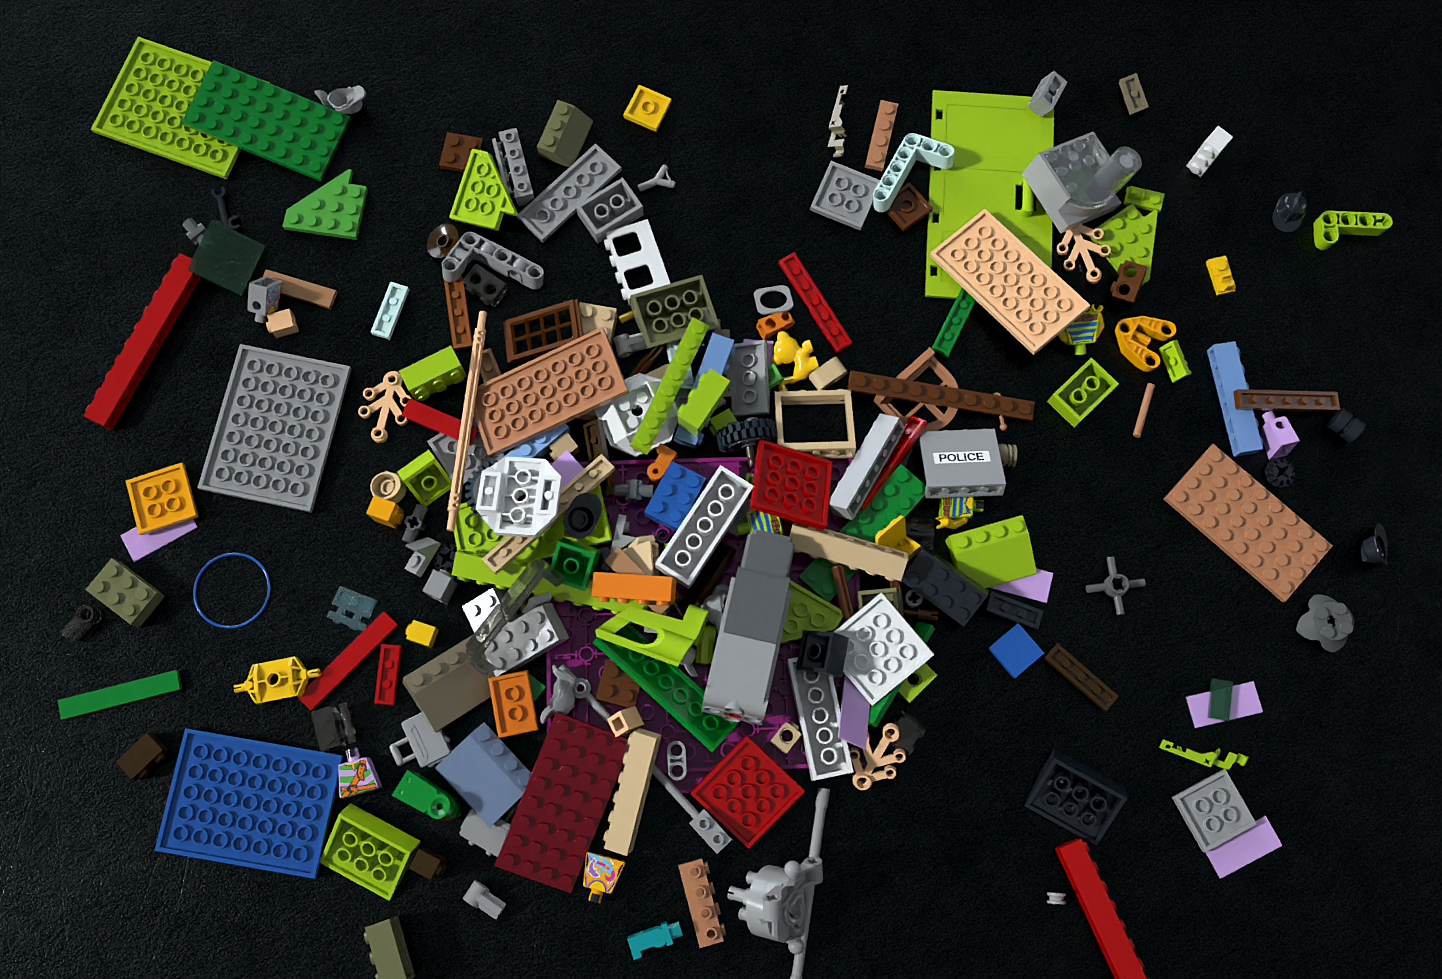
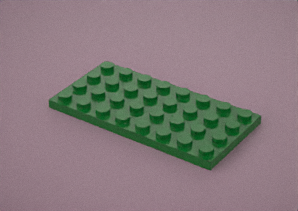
M213 60L182 120V124L308 177L322 181L351 118L348 115Z

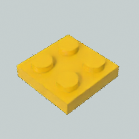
M639 85L623 116L627 120L656 132L672 103V99Z

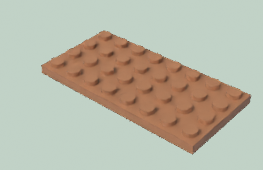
M601 327L477 387L474 416L490 458L629 394L605 329Z
M1214 444L1204 452L1164 498L1169 505L1282 602H1285L1333 546Z

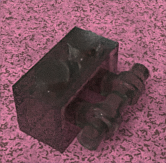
M347 703L339 704V713L337 708L332 706L311 712L320 751L329 752L345 747L344 737H347L348 744L356 742V729L352 726L350 718L352 714L351 710H348ZM340 720H343L345 730L343 731L341 728Z

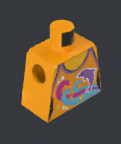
M587 852L583 886L591 888L589 901L600 903L603 892L612 893L623 870L625 861Z

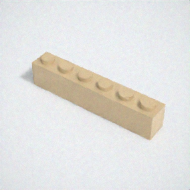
M794 521L789 537L792 538V543L795 544L794 552L796 553L805 552L813 558H825L833 564L842 563L853 570L862 569L870 575L879 574L885 576L890 581H901L908 561V553Z
M638 728L631 732L628 738L630 747L623 758L625 767L618 778L620 787L613 798L615 807L610 812L608 818L610 826L604 834V849L625 856L633 851L661 734Z

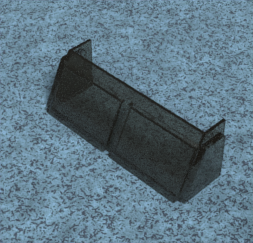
M540 557L531 560L502 597L501 605L498 603L466 643L465 651L469 664L482 675H488L497 670L482 654L541 579L544 577L555 587L565 583L562 581L564 576Z

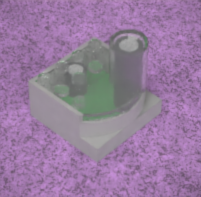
M1091 132L1038 153L1023 171L1022 175L1059 232L1063 233L1114 211L1121 204L1116 193L1140 170L1142 162L1135 150L1125 146L1118 148L1109 156L1095 133Z

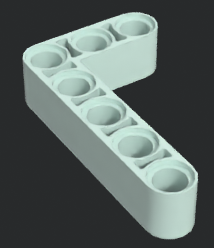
M915 133L906 135L874 190V209L878 212H885L890 208L916 160L942 169L952 167L954 163V148L949 144Z

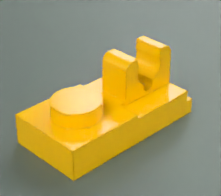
M1226 256L1208 259L1206 264L1216 295L1235 292L1236 286Z

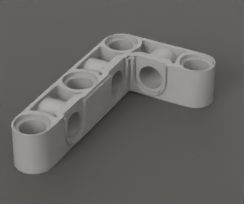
M473 232L465 233L442 262V274L447 282L457 281L465 272L468 264L473 260H478L488 265L489 268L507 277L509 276L531 289H539L543 285L544 272L542 267Z

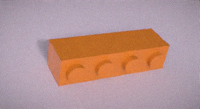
M594 572L591 596L598 598L599 602H610V599H617V603L629 604V600H637V604L649 605V601H653L658 606H668L669 603H675L677 579L665 576Z

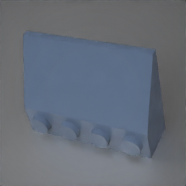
M485 723L468 735L435 767L489 828L520 801L531 774Z

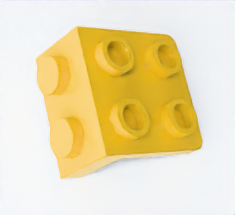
M902 515L893 519L886 528L876 534V544L908 553V561L921 551V545L906 536L905 517Z

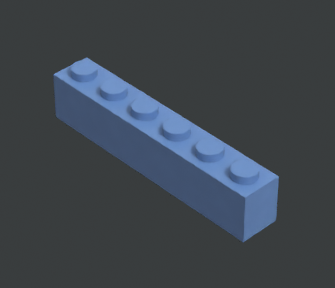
M712 333L692 389L698 388V381L704 372L708 373L710 368L720 375L727 374L730 364H727L729 357L733 358L736 347L733 346L734 340ZM709 418V420L707 421V423L705 424L704 427H707V426H708L709 421H710V418ZM678 425L674 442L696 449L697 444L701 445L704 434L700 432L696 437Z
M1235 341L1215 344L1207 350L1233 456L1256 454L1263 449V439L1258 432V420L1255 418L1253 410H1236L1233 391L1249 389V385L1244 377L1245 369L1241 365L1239 358L1240 350L1236 346Z

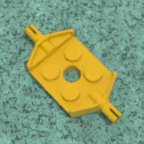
M295 656L254 664L251 667L247 680L244 681L245 683L234 685V688H236L234 692L247 691L258 705L294 696L302 697L308 680L320 677L321 671L319 668L306 670L300 659ZM277 674L278 682L272 685L270 682L271 677Z

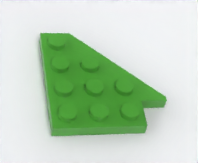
M348 169L288 208L283 228L285 230L357 240L368 189L366 186L351 184L353 171Z

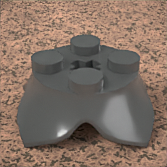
M1314 595L1308 603L1310 610L1301 616L1296 631L1304 638L1320 641L1321 646L1325 650L1334 653L1344 646L1349 633L1353 631V615L1345 604L1338 603L1329 596ZM1331 619L1332 624H1328L1327 620Z

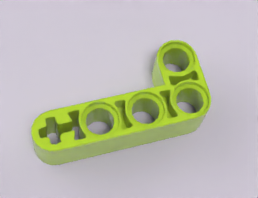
M1325 211L1314 222V243L1318 249L1327 250L1338 240L1339 234L1379 236L1391 227L1393 221L1385 213Z

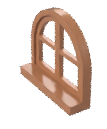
M930 347L896 377L898 379L914 381L930 367L943 381L939 386L946 385V387L959 389L954 377L934 357L935 352ZM876 395L874 402L886 415L900 417L903 425L911 415L925 405L938 420L927 423L928 425L924 431H939L951 422L958 410L948 407L945 414H943L935 405L919 403L911 412L903 417L890 404L894 398Z

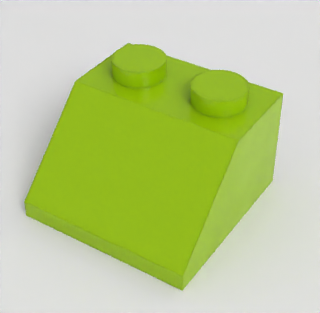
M427 450L397 472L420 504L425 507L452 487V480L430 450Z

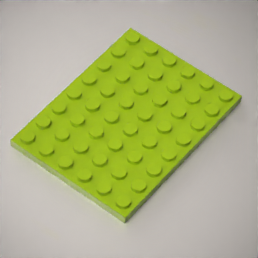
M137 37L91 130L102 136L224 179L228 178L241 151L238 147L182 124V120L212 62Z

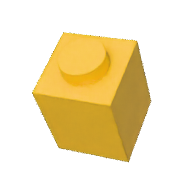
M413 620L412 624H409L406 629V639L432 648L439 629Z

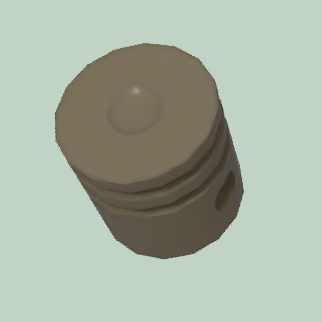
M998 444L1002 467H1015L1017 462L1016 445Z

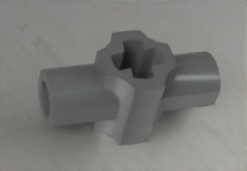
M192 218L184 221L183 227L188 231L186 235L197 248L201 246L205 252H210L215 248V243L210 239L212 235L201 223L197 224Z
M630 479L626 480V484H615L614 495L615 497H625L626 501L640 502L643 501V497L652 498L655 493V486L644 485L643 481Z
M416 504L413 514L406 517L404 523L407 528L402 538L403 541L412 543L416 540L418 533L424 532L426 525L423 521L428 511L427 507ZM417 521L419 523L418 526L414 525L413 527L412 523Z

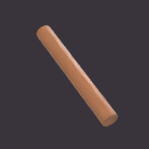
M1152 383L1147 384L1133 433L1134 437H1141L1155 387Z

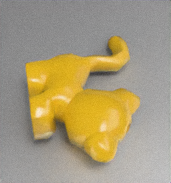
M784 331L778 332L771 364L781 365L782 363L788 364L794 361L795 367L793 376L783 377L784 381L778 384L779 392L783 390L788 391L785 387L786 384L805 380L814 370L819 368L816 357H810L809 355L813 352L810 340L805 341L802 347H799L796 339L791 338Z

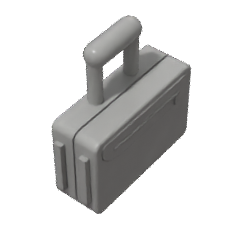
M422 712L402 722L401 725L407 737L390 745V751L398 766H402L406 762L417 758L421 767L431 768L439 764L452 752L449 745L450 738L445 736L443 729L435 733ZM409 742L414 753L403 758L398 747Z
M519 802L511 808L505 820L500 818L490 828L471 809L460 827L462 828L460 835L469 840L470 845L476 844L485 849L487 855L498 856L511 824L509 822Z

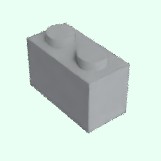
M433 569L423 592L447 605L458 584L454 581L455 577L451 576L450 573L442 569L439 572Z

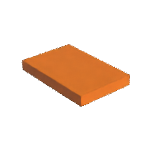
M525 670L488 678L498 738L539 730L529 671Z

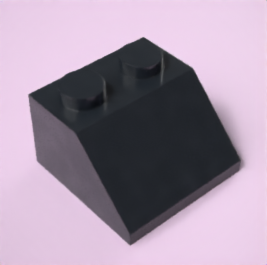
M803 630L796 670L842 678L849 638L835 632Z

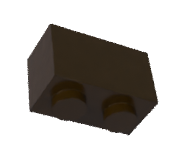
M146 733L116 763L131 779L140 780L147 777L151 772L150 769L155 764H160L170 750L155 734Z
M428 848L418 849L409 869L430 880L443 876L448 867L445 863L448 859Z

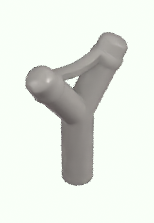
M662 165L655 178L637 185L639 191L642 192L656 185L674 188L676 183L668 176V166ZM665 173H666V176H667L668 180L662 179L663 176L665 175Z

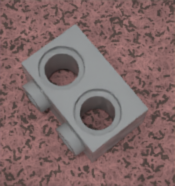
M1053 71L1041 80L1027 107L1040 117L1054 108L1067 81Z

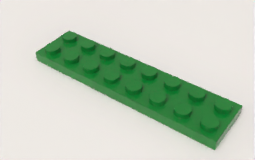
M900 464L888 477L864 511L859 509L855 518L849 520L839 533L875 543L876 534L880 530L886 528L893 519L900 515L906 517L925 496L926 485ZM820 557L815 558L798 578L820 598L830 602L837 594L831 568L835 565H842L846 582L850 580L858 569H850L842 563L833 564L828 559Z
M629 623L614 633L641 644H651ZM598 637L594 640L593 643L711 752L737 726L738 722L725 720L719 715L701 712L705 692L678 667Z

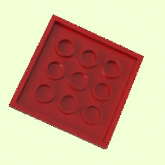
M760 439L757 446L753 478L754 487L751 494L750 509L824 530L827 527L832 461Z
M746 734L690 791V794L749 849L805 792V789Z

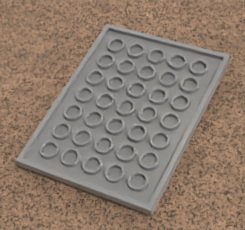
M240 344L198 489L312 513L351 367Z

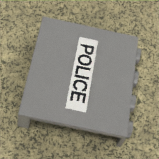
M995 429L924 431L918 437L917 446L921 447L926 477V498L1003 495L1006 481Z

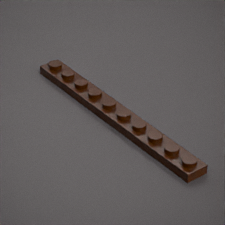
M857 371L850 372L847 390L1026 421L1033 420L1035 403L1034 401Z

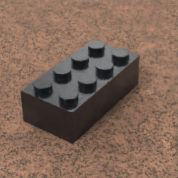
M926 545L916 556L901 579L903 583L962 626H965L989 592Z

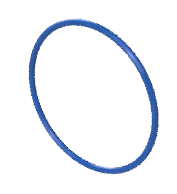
M233 552L217 556L201 569L195 580L193 589L195 606L200 615L214 626L227 629L245 626L254 621L263 612L269 601L271 591L269 575L264 566L250 555ZM232 555L247 557L256 562L266 576L268 591L264 605L253 618L242 624L226 626L211 621L201 611L196 597L197 584L202 573L211 563L222 557Z

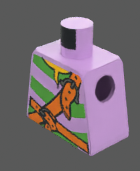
M358 748L347 750L348 762L338 765L340 798H348L382 788L371 758L364 757L360 759Z

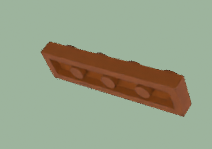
M460 276L455 282L444 280L453 349L457 351L472 348L473 342L464 278Z

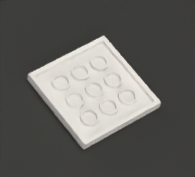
M882 592L834 631L849 638L843 672L871 705H874L934 655Z

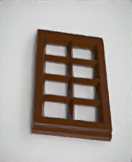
M572 299L503 322L507 361L509 364L546 354L584 336L578 299ZM569 309L571 321L560 324L558 312ZM554 314L556 326L545 329L543 317ZM539 318L541 330L530 333L529 321ZM525 323L526 335L515 338L514 326ZM571 325L573 337L562 340L560 328ZM556 330L558 342L547 345L545 333ZM542 334L543 347L532 350L531 337ZM527 338L528 351L517 354L516 342Z

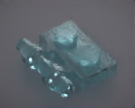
M339 586L332 602L333 605L338 606L336 612L330 610L327 617L333 619V622L337 624L343 623L348 625L350 629L364 631L367 625L360 622L362 616L370 618L377 600ZM348 610L355 613L353 618L344 616L345 611Z

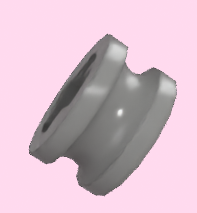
M913 589L909 590L904 597L905 604L911 608L919 606L923 600V596ZM911 593H914V596H918L915 603L910 602L908 599L911 597Z
M1047 892L1049 896L1047 903L1066 904V901H1064L1066 893Z

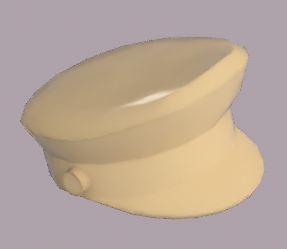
M389 471L376 475L370 485L373 496L375 495L394 503L400 502L406 493V484L401 477Z

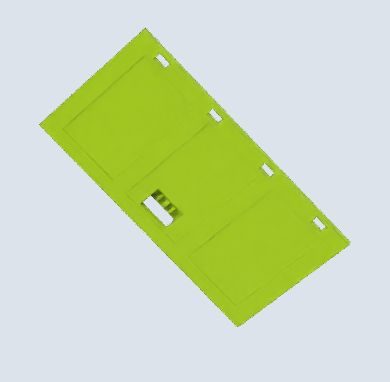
M933 90L931 139L949 144L954 148V163L949 169L940 168V171H934L935 166L930 165L928 203L933 209L928 214L925 297L957 298L962 287L930 257V253L984 209L1052 269V220L1037 197L1036 211H1034V192L1022 173L1038 153L1053 148L1054 108L1040 117L1027 107L1032 97ZM937 111L942 112V119H936ZM1016 186H1023L1021 210H1015ZM933 214L939 215V223H933ZM931 267H937V276H931Z

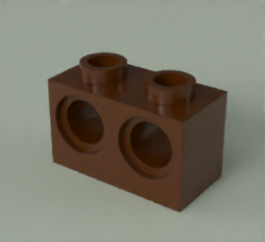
M1125 260L1124 264L1120 263L1117 271L1119 275L1118 280L1113 282L1110 292H1113L1112 297L1135 304L1148 270L1147 266ZM1129 268L1137 270L1134 277L1126 276ZM1122 286L1130 287V292L1127 295L1119 293Z

